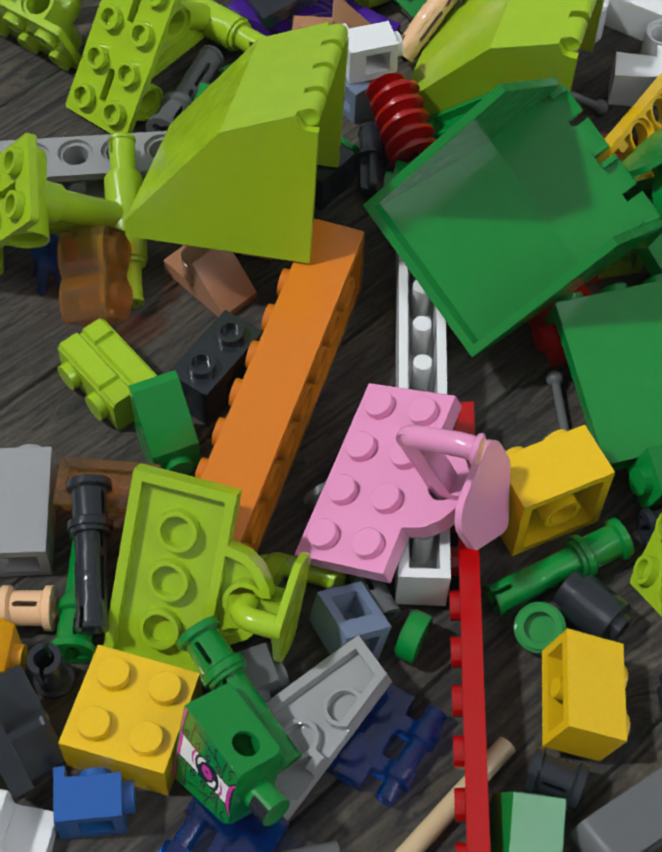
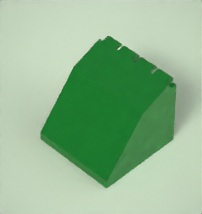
M555 77L500 83L363 205L471 357L480 354L554 305L559 297L572 293L650 238L652 234L662 227V221L660 220L662 216L643 191L628 202L623 195L632 189L637 182L618 156L613 154L600 164L596 160L610 146L589 117L575 128L570 125L569 122L576 118L583 109L564 84L560 86Z

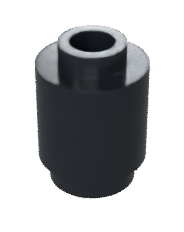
M579 570L573 572L564 581L553 599V602L561 608L560 612L563 617L583 633L616 642L626 632L633 620L627 615L631 607L630 603L594 575L589 574L585 576Z

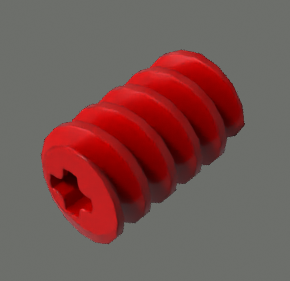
M396 72L386 73L376 78L366 89V97L371 102V112L375 116L376 127L380 130L381 142L385 145V154L390 160V168L394 169L396 161L412 162L437 140L431 138L434 135L435 129L431 124L427 123L430 117L429 112L426 109H421L425 101L421 95L417 94L420 89L419 83L415 80H405L403 74Z

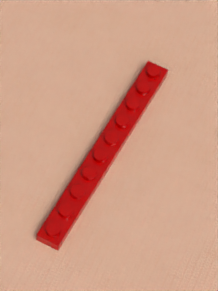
M474 401L460 402L462 408L453 430L475 435ZM455 524L450 527V532H456ZM458 536V545L450 546L451 576H459L460 590H449L450 621H461V637H451V668H462V685H452L453 718H463L464 735H453L454 769H465V788H454L455 822H466L467 842H455V851L490 852L479 549H468Z

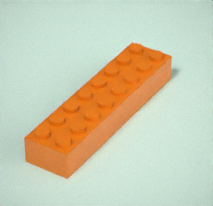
M315 218L313 222L310 263L293 261L290 269L284 268L282 270L277 285L278 299L275 305L270 303L267 305L262 318V336L259 341L253 340L249 346L245 361L247 371L244 378H236L232 385L229 396V406H231L226 418L219 417L212 434L213 450L209 459L201 458L195 472V477L243 489L233 539L251 547L256 553L259 551L362 289L365 231Z

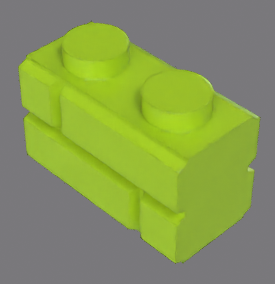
M99 318L83 328L82 333H75L59 344L58 353L61 365L57 369L62 380L71 390L79 387L86 395L85 402L98 420L101 421L107 418L116 429L121 430L134 421L128 386L156 377L157 375L104 319Z

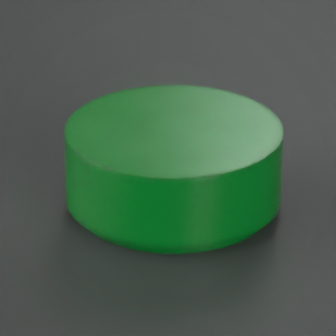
M534 602L526 605L519 611L514 622V633L519 645L526 652L536 656H542V650L566 630V623L561 612L555 606L545 602Z
M417 609L410 613L397 640L394 650L395 657L412 665L415 663L428 637L433 616Z

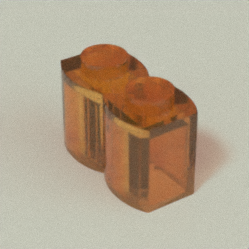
M102 225L60 234L58 263L62 280L59 290V306L62 320L65 324L86 327L99 318L104 319L107 323L128 321L133 303V291L126 275L132 256V248L127 236H125L124 230Z

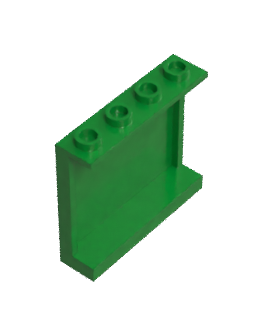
M662 274L646 279L641 285L627 287L626 283L612 284L594 295L583 296L582 292L563 295L555 301L556 303L544 318L546 325L556 323L588 430L615 472L627 469L647 448L662 446Z

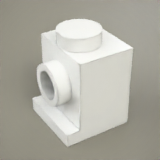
M389 21L348 29L349 47L346 78L349 84L373 80L386 73H397L398 57L403 55V43L400 33L393 31Z

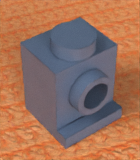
M362 581L344 586H331L317 592L308 618L330 655L359 635L374 657L379 660L391 629V625Z

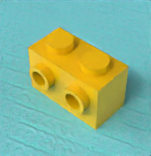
M567 628L542 650V747L601 761L627 742L630 731V718L626 714L625 694L628 670L624 666V646L622 643Z

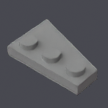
M359 635L279 692L270 701L266 702L298 751L300 750L303 754L296 763L278 774L275 786L290 801V806L283 816L287 821L392 683L388 674Z

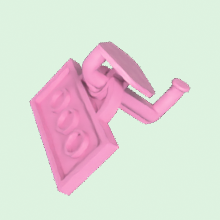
M369 383L294 555L298 558L302 551L311 554L310 566L391 583L409 537H430L447 531L455 524L456 532L468 549L478 550L503 534L507 529L509 522L510 459L501 443L497 440H486L484 433H479L476 436L453 430L462 408L456 396Z

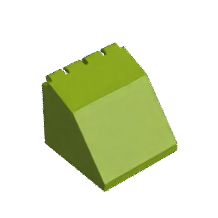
M457 0L436 31L425 43L410 80H415L419 83L420 89L417 94L421 95L425 101L421 109H426L431 116L491 92L500 83L555 77L560 86L564 84L571 93L579 53L573 51L578 49L593 51L604 0H462L461 2Z
M324 22L262 37L254 42L170 124L125 219V236L309 264L312 252L317 165L338 168L340 162L349 47L347 27L340 23L330 25V22Z

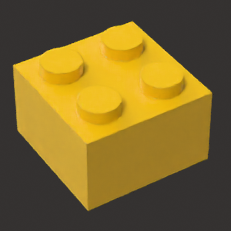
M585 425L569 431L560 429L549 434L541 442L525 448L516 446L505 451L510 459L509 522L506 531L500 536L511 556L598 522L615 471Z
M98 645L58 742L66 765L78 770L93 767L108 768L112 773L121 772L123 780L134 779L136 787L169 796L175 779L172 775L184 705L203 696L200 673Z

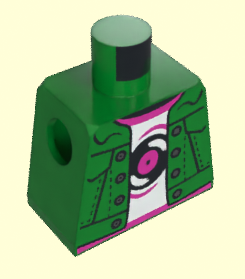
M229 682L185 704L172 769V775L223 824H233L250 813H253L264 826H270L280 820L290 806V801L275 786L282 752L280 746L237 690Z

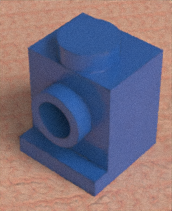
M64 766L53 767V822L60 839L127 833V814L137 812L134 779L123 780L121 772L112 773L110 769L103 767L87 768L80 771L79 776L68 777Z

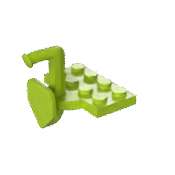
M140 463L133 469L109 610L110 630L105 634L104 646L198 672L202 680L203 674L189 653L179 650L176 641L194 624L214 615L221 622L218 629L229 645L247 640L253 634L270 638L273 661L282 663L295 636L306 583L323 588L344 586L347 574L310 566L311 554L302 551L298 558L281 552L259 556L251 547L234 540V531L243 489ZM284 577L289 578L286 588L278 587Z

